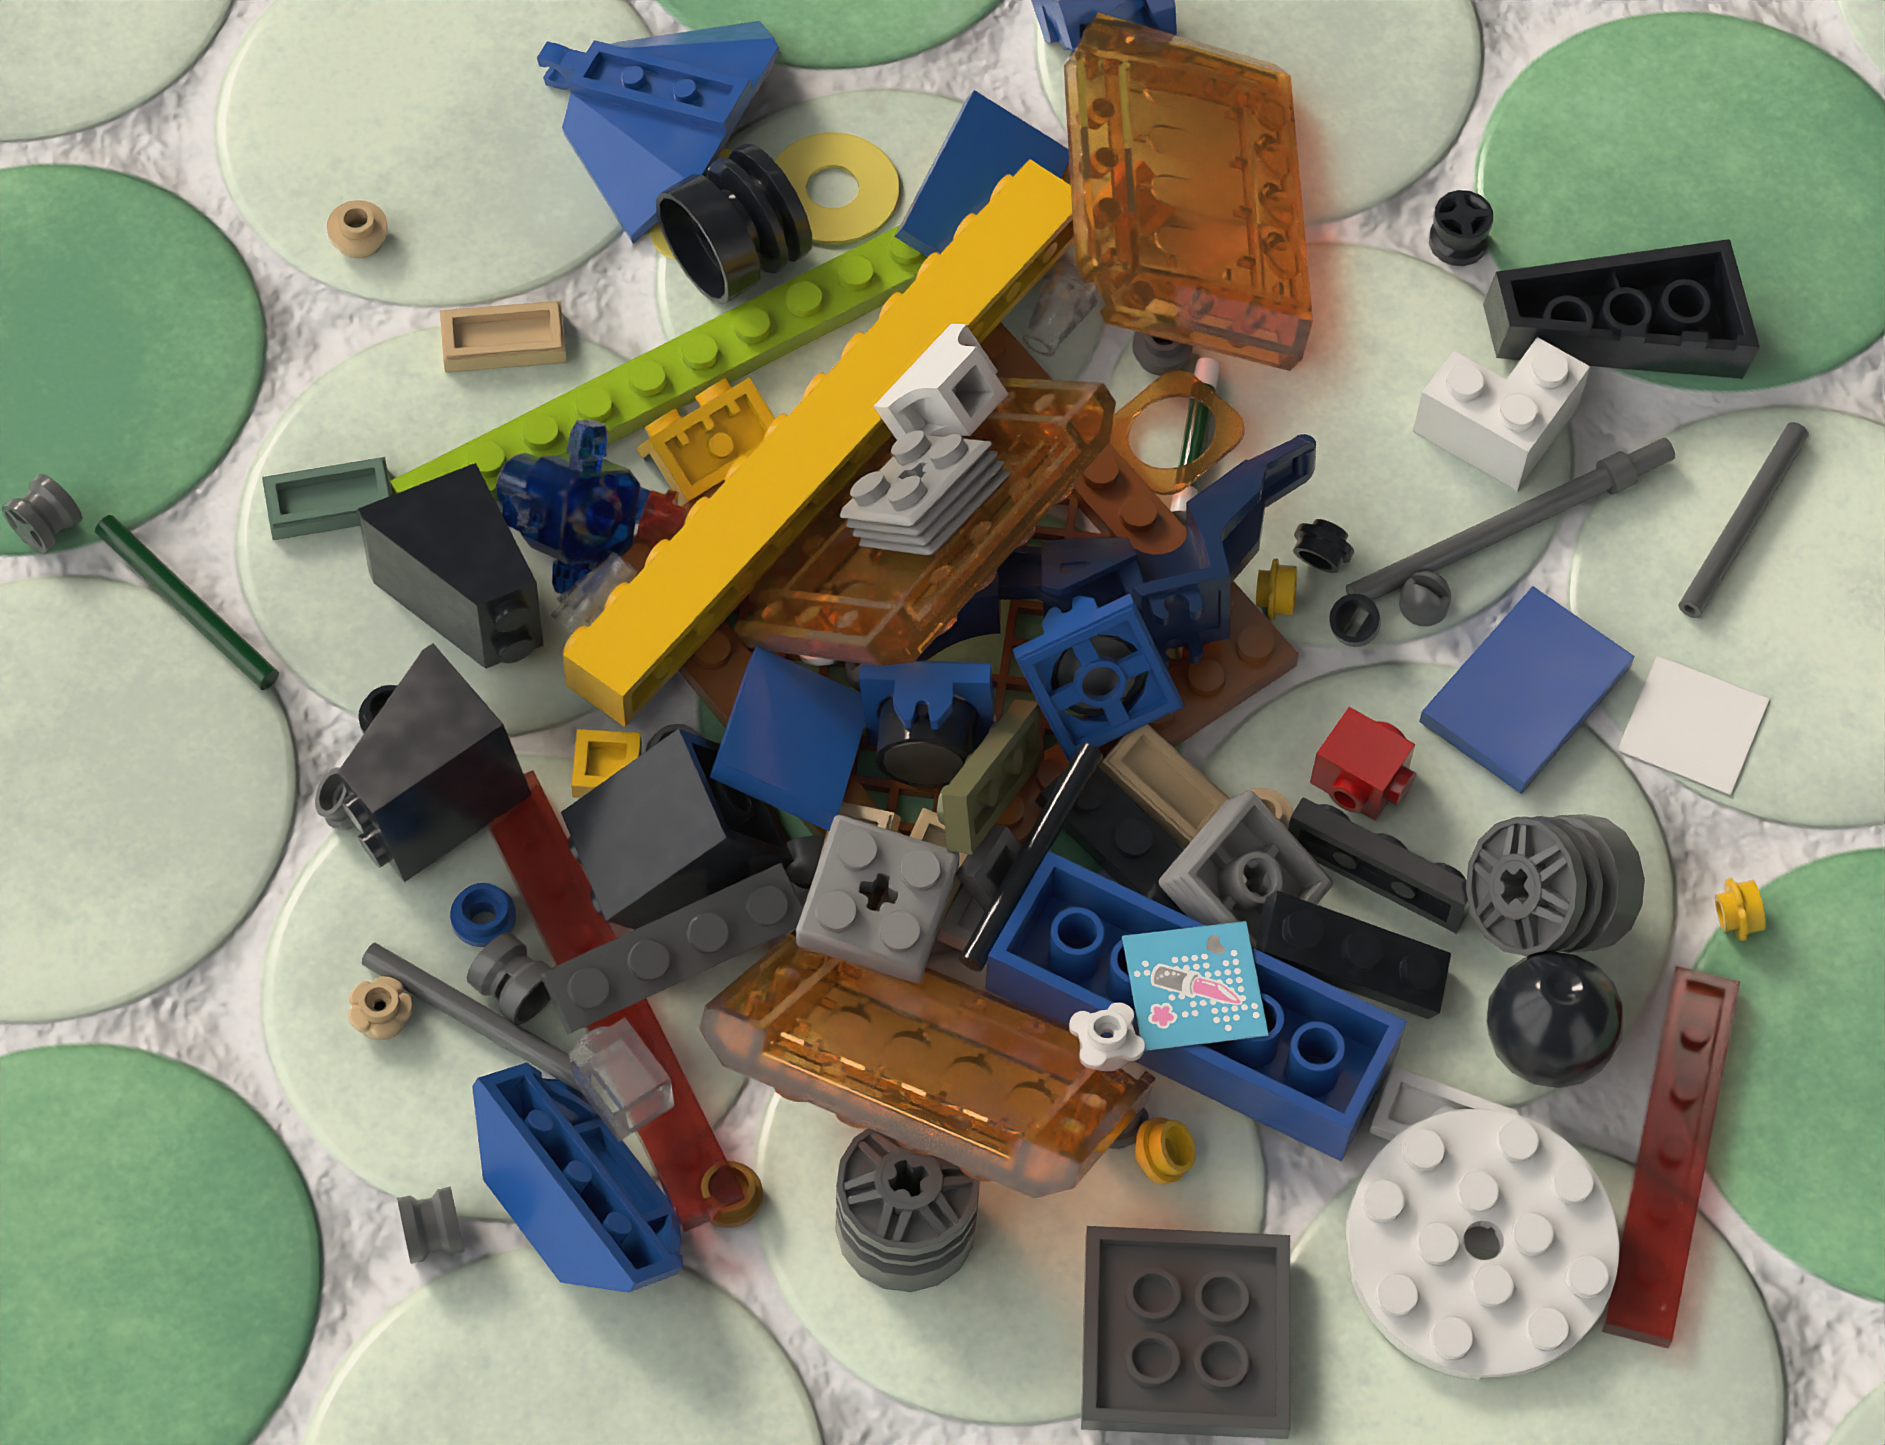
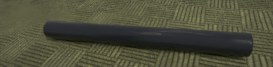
M1081 743L962 951L959 961L967 968L981 972L986 965L991 949L1045 855L1052 848L1101 761L1103 754L1096 747L1087 743Z

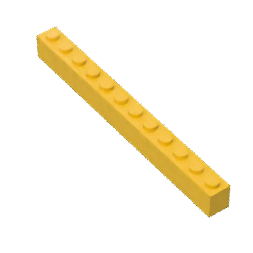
M1031 159L1014 176L1010 174L1004 176L993 190L990 202L977 215L971 213L963 219L954 234L953 241L941 254L937 252L932 253L923 262L917 273L916 280L903 294L896 292L886 301L879 314L878 321L865 334L858 332L849 340L842 352L841 360L828 374L821 372L812 379L803 394L802 401L789 415L782 413L775 418L767 429L762 444L750 456L742 455L732 464L726 474L724 484L712 497H702L694 504L686 517L685 525L670 541L668 539L661 540L648 555L644 569L630 583L622 582L612 591L605 603L604 611L589 627L582 625L573 632L563 649L566 686L626 727L893 439L894 435L873 406L950 324H966L976 340L981 344L1085 231L1088 196Z

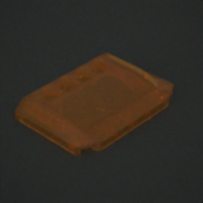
M1098 12L1085 27L1082 33L1084 35L1064 64L1075 265L1084 283L1095 282L1106 305L1100 311L1102 318L1106 324L1291 371L1303 359L1313 323L1291 75L1278 65Z
M998 377L1009 395L971 436L961 435V437L970 440L990 441L989 451L998 452L996 460L1004 461L1002 470L1011 472L1009 479L935 556L859 546L861 538L853 536L855 528L847 527L848 518L840 517L842 508L853 498L850 494L853 485L865 475L880 471L893 457L891 449L897 440L892 435L755 583L749 598L756 606V609L750 621H737L734 630L747 648L755 649L756 646H759L763 650L875 666L914 663L937 636L942 635L954 625L957 620V613L972 596L987 587L994 580L997 568L1013 550L1026 543L1034 535L1035 526L1055 504L1069 496L1074 488V482L1110 443L1116 401L1105 384L1100 382Z
M796 929L705 1005L699 1026L701 1034L722 1066L774 1087L775 1092L781 1097L794 1102H809L835 1113L836 1117L848 1126L860 1129L870 1128L896 1139L899 1145L909 1152L919 1155L936 1156L959 1166L964 1174L973 1179L984 1182L995 1181L1032 1198H1039L1075 1188L1147 1104L1156 1077L1147 1071L1137 1080L1122 1068L1115 1071H1099L1085 1067L1079 1058V1038L1070 1032L1069 1026L928 967L925 969L922 980L919 983H914L836 957H830L811 949L799 947L796 944Z

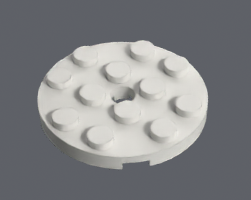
M1461 1109L1444 1112L1417 1122L1399 1133L1384 1146L1366 1169L1354 1193L1346 1223L1345 1239H1347L1348 1258L1352 1273L1351 1281L1363 1309L1373 1324L1386 1339L1413 1360L1446 1375L1464 1379L1480 1380L1482 1377H1506L1518 1374L1522 1376L1546 1367L1564 1356L1580 1342L1603 1312L1615 1283L1619 1262L1618 1227L1614 1210L1602 1182L1591 1165L1570 1143L1551 1129L1523 1116L1500 1110ZM1473 1227L1493 1228L1496 1231L1494 1234L1500 1244L1499 1254L1489 1260H1480L1473 1257L1466 1250L1464 1244L1465 1232Z

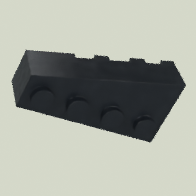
M1730 239L1497 271L1483 303L1496 358L1521 360L1538 337L1588 366L1743 379L1760 348Z

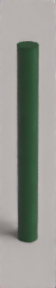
M108 515L99 521L95 528V533L261 690H266L276 682L279 677V671L113 515Z

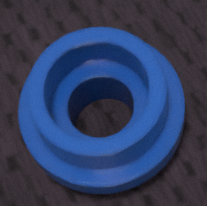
M489 883L470 885L455 898L451 906V925L457 937L466 944L475 947H485L499 935L513 931L516 923L514 902L507 892ZM480 912H489L495 916L493 921L486 924H476L472 921L473 917Z

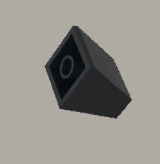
M476 463L358 508L368 571L373 583L482 667L487 669L502 662H518L530 655L534 649L544 646L537 582Z
M434 643L421 651L338 770L349 794L348 797L341 801V804L352 822L362 832L357 836L362 847L377 867L381 868L389 863L404 882L532 795L504 724Z
M678 728L561 812L570 834L568 837L569 849L586 872L593 889L590 892V898L594 908L607 922L636 930L772 866L782 863L785 870L794 862V858H792L787 845L788 840L773 806L710 778L721 744Z

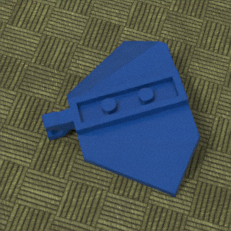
M753 21L627 40L612 44L594 40L586 53L547 41L537 56V61L540 67H549L543 77L546 86L570 89L571 94L562 126L564 135L627 236L634 244L659 222L656 213V199L662 191L692 174L707 176L708 168L716 161L780 51L774 37L762 22Z

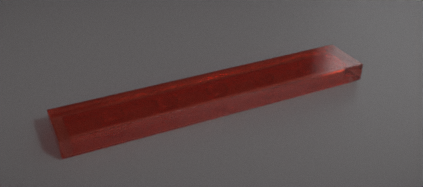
M1679 966L1675 967L1672 974L1619 1241L1617 1274L1607 1302L1602 1332L1667 1349L1673 1341L1740 981Z

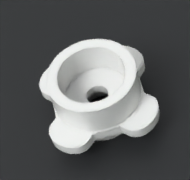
M1113 1003L1109 1006L1108 1010H1101L1092 1014L1086 1011H1079L1071 1017L1069 1030L1079 1038V1058L1085 1067L1099 1071H1115L1124 1067L1129 1061H1135L1143 1055L1145 1042L1135 1034L1132 1025L1134 1011L1130 1006L1124 1003ZM1109 1032L1113 1035V1038H1102L1101 1034Z

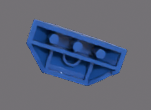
M527 1062L476 1079L472 1090L483 1181L560 1283L630 1293L679 1273L683 1267V1256L680 1254L681 1230L679 1213L602 1113L567 1089L543 1080L542 1072Z

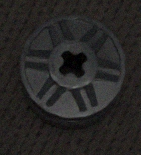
M743 144L733 150L728 159L719 158L714 161L708 168V179L703 175L692 174L662 191L656 199L657 217L673 256L696 288L714 303L725 304L754 287L761 279L760 269L764 272L775 274L781 271L788 261L796 262L806 256L812 249V231L797 192L774 160L766 152L753 144Z

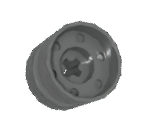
M1586 814L1558 815L1555 817L1523 816L1494 824L1478 840L1468 862L1466 893L1471 916L1482 934L1503 952L1522 956H1531L1549 951L1565 953L1587 952L1615 945L1632 929L1642 908L1645 877L1639 852L1627 833L1607 818Z
M903 1115L875 1122L853 1138L839 1163L836 1183L837 1208L835 1230L842 1255L859 1276L883 1289L914 1292L938 1286L962 1267L974 1245L980 1174L973 1152L955 1131L933 1119ZM904 1185H905V1187H906V1189H907V1190H905V1189H899V1190L896 1191V1188H898V1187H900V1186H904ZM920 1191L919 1195L911 1197L909 1194V1192L917 1193Z

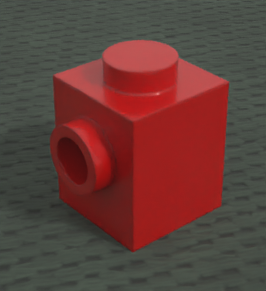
M1349 706L1317 751L1310 783L1328 793L1330 798L1342 809L1352 813L1361 812L1376 821L1388 802L1398 806L1411 788L1416 777V772L1409 769L1415 744L1407 740L1404 734L1395 726L1383 721L1376 722Z

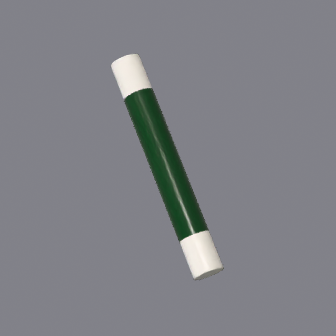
M1212 358L1198 359L1194 372L1170 511L1182 524H1186V502L1198 494L1220 370V363Z

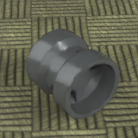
M507 932L493 939L477 955L468 970L467 982L481 995L494 996L499 1001L500 1011L514 1024L520 1025L535 1017L551 999L540 976L541 973L551 969V967L543 961L534 962L528 957L527 946L512 933Z

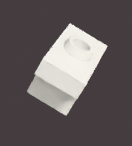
M950 324L873 407L896 440L915 430H922L925 435L946 437L951 434L971 436L1009 393L996 376L997 369L966 324Z

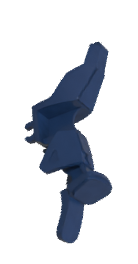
M1300 434L1250 460L1245 459L1187 501L1186 539L1180 547L1165 554L1144 553L1133 548L1129 538L1121 537L1059 539L1041 542V547L1000 543L998 518H985L984 524L978 523L971 573L972 584L933 601L913 614L901 632L902 652L909 660L926 661L958 642L983 635L1001 634V600L1039 599L1043 601L1044 619L1048 611L1055 606L1062 613L1069 612L1073 608V598L1078 595L1094 598L1097 606L1102 607L1131 594L1167 669L1170 667L1169 657L1166 655L1168 649L1184 647L1189 651L1190 663H1200L1203 658V643L1230 639V585L1260 549L1265 508L1297 489L1312 477L1316 464L1315 439L1310 435Z

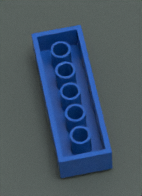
M1048 851L988 955L985 989L1068 1030L1071 1017L1079 1011H1086L1092 1014L1101 1010H1108L1109 1006L1113 1003H1124L1134 1011L1132 1025L1135 1034L1140 1037L1122 936L1206 925ZM1252 948L1269 1036L1147 1050L1134 1062L1342 1162L1397 1056L1407 1021ZM1104 1032L1101 1034V1037L1113 1038V1035L1109 1032Z

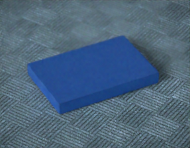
M974 90L966 98L894 237L927 257L934 252L941 254L953 241L954 234L963 219L971 213L977 215L990 202L993 190L1004 176L1008 174L1014 176L1031 159L1061 179L1074 152Z
M1532 586L1422 710L1419 722L1522 794L1631 668L1635 656Z
M756 646L748 661L710 778L830 831L833 819L840 811L865 725L861 693Z

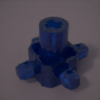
M594 420L576 421L570 432L567 451L570 452V455L542 457L528 453L516 455L506 462L499 473L496 484L497 498L503 507L502 515L508 527L520 532L531 548L557 559L554 560L552 567V585L556 593L566 597L584 596L590 586L594 567L590 563L619 561L633 545L635 525L645 523L656 512V495L650 490L641 487L630 469L603 459V457L608 455L609 433L605 424Z

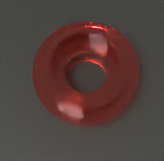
M668 489L666 494L652 490L647 498L640 518L637 538L649 541L650 549H653L663 539L670 541L683 527L687 508L677 505L678 491Z

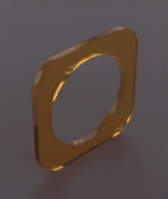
M1172 371L1157 378L1112 415L1101 429V434L1152 491L1159 495H1174L1188 488L1235 449L1242 441L1245 433L1244 422L1240 414L1195 375L1186 371ZM1174 397L1190 398L1205 405L1215 418L1216 431L1209 448L1196 460L1180 467L1157 468L1142 462L1134 455L1129 445L1130 430L1135 419L1148 406L1160 400Z

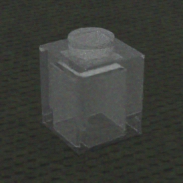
M623 1018L609 1028L603 1026L590 1031L578 1042L575 1050L568 1054L574 1083L618 1142L675 1106L670 1076L626 1018Z

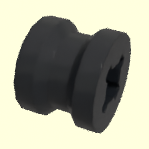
M1456 190L1441 197L1435 206L1433 224L1429 232V246L1432 253L1440 261L1454 266L1470 265L1482 258L1487 249L1488 234L1493 225V210L1490 203L1481 195L1467 190ZM1452 228H1459L1461 234L1454 232Z

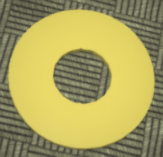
M836 132L814 134L792 143L774 160L797 192L807 214L812 231V242L842 245L860 241L881 229L896 209L899 199V179L896 169L888 156L880 148L863 138ZM825 169L844 170L857 181L859 187L858 195L851 203L844 207H822L815 203L808 195L807 184L811 177Z

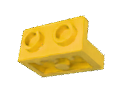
M750 377L734 387H731L728 380L724 378L695 396L701 406L682 418L675 408L644 427L650 438L636 447V450L642 459L649 454L651 455L681 505L725 480L728 470L740 456H750L762 444L767 429L775 420V417Z

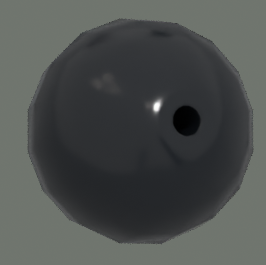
M1549 951L1526 956L1507 969L1488 999L1486 1022L1488 1035L1496 1056L1513 1074L1534 1085L1562 1088L1582 1084L1604 1069L1622 1041L1624 1017L1623 1005L1614 982L1597 965L1574 954Z

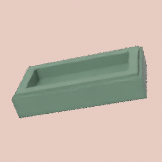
M385 457L262 477L273 540L361 526L358 508L392 495Z

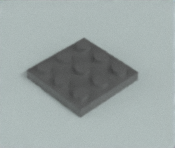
M1087 1226L1084 1266L1081 1430L1288 1439L1290 1433V1235Z

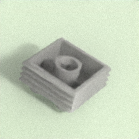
M915 430L905 434L895 442L891 449L893 457L880 471L865 475L853 485L850 490L853 498L842 508L840 517L848 518L846 526L855 528L853 536L861 538L859 546L935 556L1009 479L1011 472L1002 470L1004 461L996 460L997 451H989L990 441L963 439L960 434H951L946 437L925 435L922 430Z
M1247 791L1245 794L1242 793L1239 796L1226 800L1160 877L1159 885L1187 917L1206 926L1246 921L1251 947L1255 949L1267 896L1278 890L1318 904L1333 886V880L1253 791ZM1243 875H1244V876L1246 877V879H1247V881H1246L1245 883H1244Z
M843 815L835 816L796 928V944L799 947L899 979L919 983L923 978L955 881V874L959 866V853L949 852L947 848ZM876 887H883L888 890V898L895 901V903L884 902L879 911H872L868 909V897L862 893L873 892Z

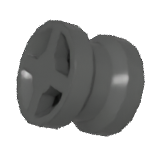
M45 474L37 475L29 483V492L22 498H11L2 506L3 516L11 528L26 544L39 553H46L54 546L55 535L62 529H73L83 518L80 509L71 496L56 481Z
M451 1186L437 1189L433 1197L417 1200L411 1195L397 1198L410 1264L424 1261L431 1252L444 1250L450 1255L464 1252Z

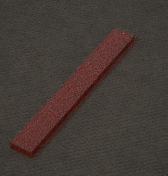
M534 770L524 773L531 790V796L502 816L496 815L491 818L486 827L556 967L616 939L610 923L594 908L590 898V893L593 889L580 863L571 853L568 839ZM647 998L584 1027L683 1232L685 1233L721 1217L722 1209L745 1200V1195ZM714 1165L716 1173L711 1177L708 1184L711 1196L704 1198L701 1190L702 1179L707 1170Z

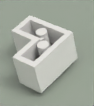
M1538 337L1507 379L1453 350L1422 391L1413 432L1518 491L1579 407L1590 366Z

